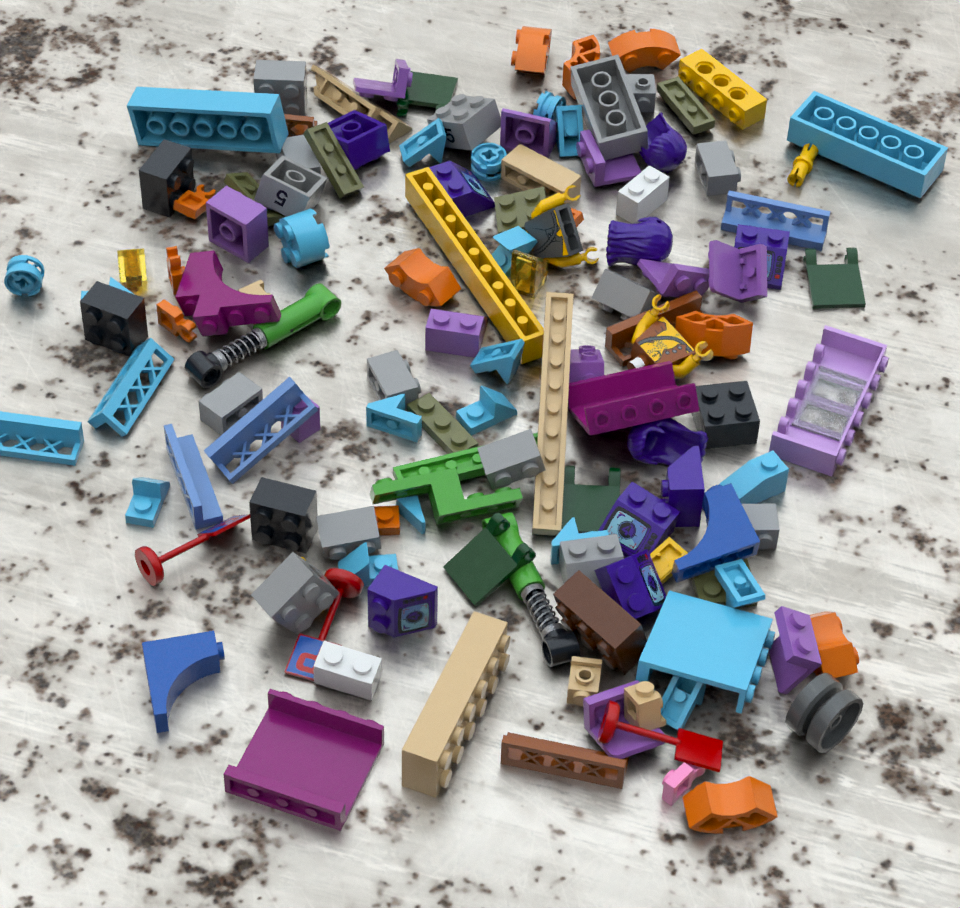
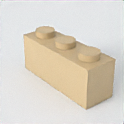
M521 144L515 147L501 161V179L523 191L544 186L546 196L550 197L558 192L563 194L568 186L575 185L577 187L570 189L569 196L575 198L580 195L581 175ZM570 200L564 201L565 204H566V203H569V204H570L571 202H573V201H570Z

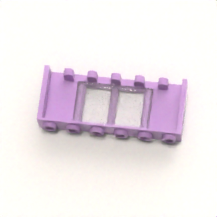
M825 325L821 344H816L812 362L808 361L806 365L804 379H799L795 398H790L786 416H781L777 432L773 431L769 452L773 450L781 460L832 477L837 465L842 466L847 453L845 446L850 447L856 432L853 430L854 427L859 428L864 416L862 409H868L873 395L871 391L877 390L881 378L879 373H884L889 361V357L885 356L887 345Z

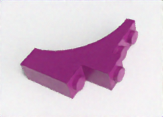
M214 250L190 253L175 298L184 316H193L202 337L227 334L229 326L280 321L281 311L273 294L253 295L236 291L222 282L224 269Z

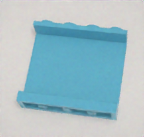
M669 590L640 656L635 681L649 682L653 671L658 670L739 693L736 712L742 714L745 703H752L756 685H758L761 677L762 668L765 667L769 649L773 645L775 632L770 631L773 619Z

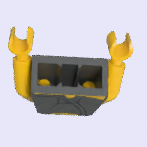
M575 185L568 186L563 194L558 192L541 200L531 213V220L525 222L524 225L526 232L538 241L532 248L533 256L536 259L544 258L545 262L559 268L580 265L581 261L595 264L599 260V258L589 259L587 256L589 252L597 251L596 247H588L585 253H579L583 251V247L570 204L564 203L566 200L577 201L580 199L581 195L575 198L569 196L570 189L577 187Z

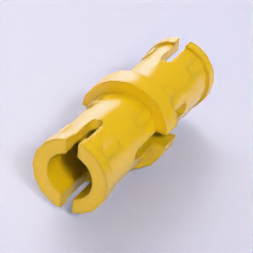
M810 143L805 144L800 155L793 161V169L787 178L791 186H794L796 180H798L796 187H800L806 175L812 171L813 161L819 152L814 144H812L809 151Z

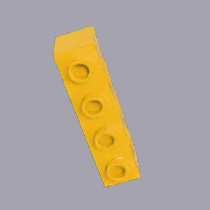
M702 48L680 59L678 76L684 84L742 130L765 118L767 99Z

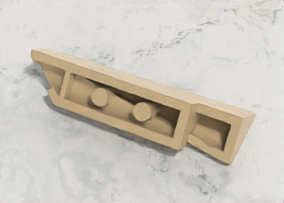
M314 64L312 65L311 70L315 73L317 85L313 87L314 95L342 115L357 110L386 124L389 144L413 129L370 99L360 96L359 92H356L326 70Z

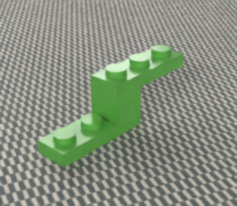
M445 466L431 470V473L421 475L419 472L409 473L403 476L402 479H380L372 485L370 491L372 505L428 493L436 525L519 508L523 499L520 488L511 490V487L499 488L494 493L488 495L474 493L469 495L467 499H464L456 467L447 469Z

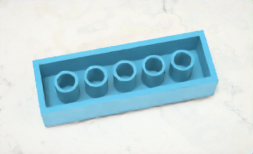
M136 87L127 104L138 145L159 146L165 139L196 149L280 153L289 134L279 94Z
M813 91L790 117L787 141L801 147L810 143L808 150L814 144L818 148L819 155L918 198L924 195L942 173L948 147L816 91Z

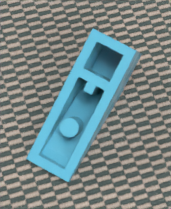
M772 450L749 460L718 485L724 486L732 483L741 504H757L785 492L789 468Z

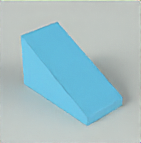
M418 496L396 499V506L399 505V513L421 534H425L426 522Z

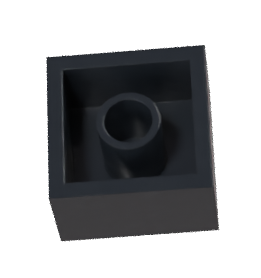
M164 139L139 169L143 209L170 218L176 211L173 209L174 201L178 200L186 191H194L196 180L193 174L194 160L192 159L190 147Z
M96 281L80 301L85 340L92 344L131 356L134 349L148 338L145 301L143 297Z
M747 381L696 386L699 411L693 412L692 416L697 431L707 433L708 441L705 449L757 443L760 419Z
M261 477L249 502L252 540L262 544L286 548L289 551L307 554L318 530L316 518L318 516L317 491Z

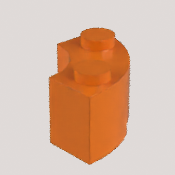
M523 26L521 30L517 29L516 44H518L517 51L512 52L511 65L515 66L516 72L545 75L547 59L550 53L552 29Z
M650 28V31L638 33L632 30L608 42L612 56L619 55L623 68L629 73L645 66L658 67L664 70L681 56L675 37L668 32Z
M594 34L573 41L572 57L563 64L562 86L574 100L576 97L571 86L570 67L600 59V45Z
M420 248L404 251L384 268L389 275V281L392 285L399 287L403 292L424 306H442L461 290L449 267L433 263Z
M698 311L676 317L675 329L694 350L699 342H707L708 346L702 350L701 354H705L711 349L713 356L736 359L738 355L750 353L753 322L735 314L709 315Z
M824 611L811 614L810 618L822 665L813 672L817 676L829 673L835 678L858 673V652L853 647L852 642L848 641L843 634L842 623L836 612Z
M751 776L727 784H714L705 781L682 796L689 829L699 832L723 834V828L742 826V830L746 831L764 825L778 817L771 786Z

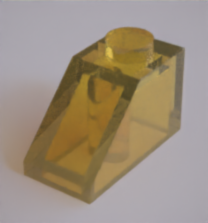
M145 249L117 250L120 283L126 282V288L141 287L142 281H147Z
M514 249L511 260V283L519 294L535 299L547 280L548 260Z

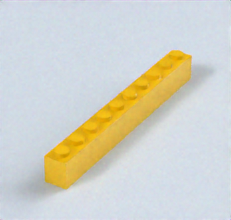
M429 167L405 174L406 199L504 340L509 342L523 339L525 342L520 363L524 364L542 358L544 328Z

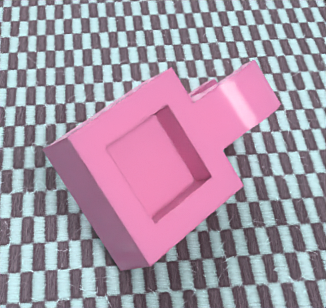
M683 762L676 770H670L662 781V785H664L662 800L672 806L691 788L692 781L703 775L706 769Z

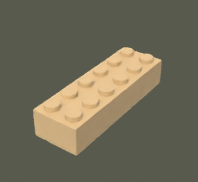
M473 611L402 748L403 787L437 798L441 788L448 786L452 775L451 768L454 763L458 764L464 751L463 744L465 740L470 741L476 726L474 722L477 716H483L487 706L486 698L489 693L493 694L495 692L499 679L497 676L500 671L504 672L509 663L510 655L506 654L511 640V636L507 635L508 622Z

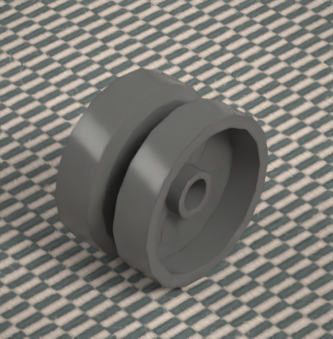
M829 673L816 676L801 690L791 704L785 720L787 727L798 736L806 735L807 743L819 753H825L833 749L845 738L857 722L864 704L862 699L851 690H842L841 682Z

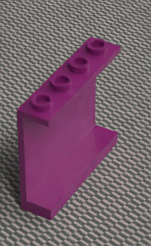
M670 361L569 383L568 411L589 435L699 411L695 383L677 386L673 364Z
M269 689L268 709L237 767L228 765L223 774L225 792L341 831L384 746V726L370 719L365 720L350 715L343 710H334L322 706L316 701H307L295 697L288 692Z

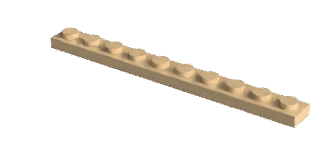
M546 292L537 446L546 471L535 476L532 534L557 536L562 529L573 294Z

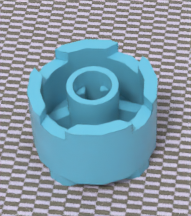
M311 208L284 217L274 224L275 234L281 239L283 248H281L282 258L285 263L291 262L296 268L329 257L325 253V250L330 248L323 223L317 224L313 217L317 213Z

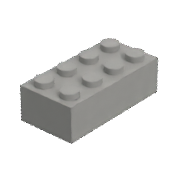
M619 55L571 66V86L578 105H582V116L587 129L591 131L604 160L642 151L641 146L647 150L648 130Z

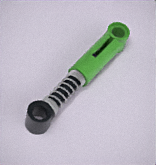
M315 284L307 291L305 297L280 310L281 318L279 322L256 324L251 332L246 333V336L242 335L240 339H235L228 346L224 345L222 349H217L212 353L204 351L193 353L185 363V371L203 388H211L219 382L223 371L227 369L228 365L232 366L233 361L238 363L239 358L244 359V355L250 356V352L255 353L256 348L268 349L321 318L323 320L332 319L341 308V300L323 284Z
M512 512L501 515L509 521L510 527L505 532L495 536V538L512 557L516 548L523 541L519 535L515 516ZM490 518L482 520V529L486 527ZM533 560L521 566L509 577V580L518 598L526 604L530 615L533 617V621L536 623V627L539 629L542 637V652L548 666L553 667L570 662L572 656L580 657L578 640L572 630L566 631L562 624L558 623L559 618L555 617L556 612L552 611L553 606L549 605L550 600L546 599L547 594L544 593L545 584Z

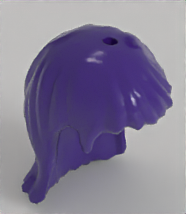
M660 112L656 118L646 125L648 130V149L646 150L641 146L642 151H639L648 166L660 172L668 173L684 162L687 145L683 137L668 125L663 117V113Z
M657 217L641 218L638 220L641 223L637 224L612 220L609 224L606 258L608 266L612 267L616 263H628L638 266L637 263L640 259L663 262L670 255L673 246V234L670 227Z
M666 418L633 426L628 434L627 447L632 457L643 463L671 465L691 447L699 446L702 463L703 457L706 454L705 448L708 437L707 433L703 431H691L676 420Z

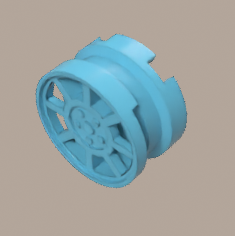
M545 91V94L542 93L536 102L539 105L537 110L534 109L533 115L556 121V106H566V98L558 95L554 96L553 93Z
M495 143L479 144L471 152V172H473L477 179L491 182L501 179V173L497 174V172L501 171V161L507 155L506 150Z
M19 255L11 258L7 264V272L4 279L6 288L18 296H22V294L33 296L39 293L45 272L43 264L38 259L28 255Z

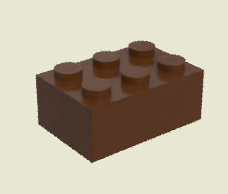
M578 570L553 593L557 603L555 609L562 616L560 621L568 631H576L582 636L581 641L590 651L593 652L596 649L603 655L601 657L609 668L612 670L617 668L625 675L639 662L647 640L642 625Z

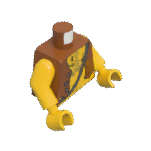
M659 294L652 299L653 309L651 311L648 310L636 326L631 340L633 347L630 355L633 359L627 363V368L630 370L670 361L673 364L675 379H683L700 365L699 361L711 360L713 358V351L710 349L705 354H701L702 350L708 346L705 341L699 342L694 350L664 316L658 317L659 313L666 312L670 307L669 301H666L663 307H657V302L662 297Z

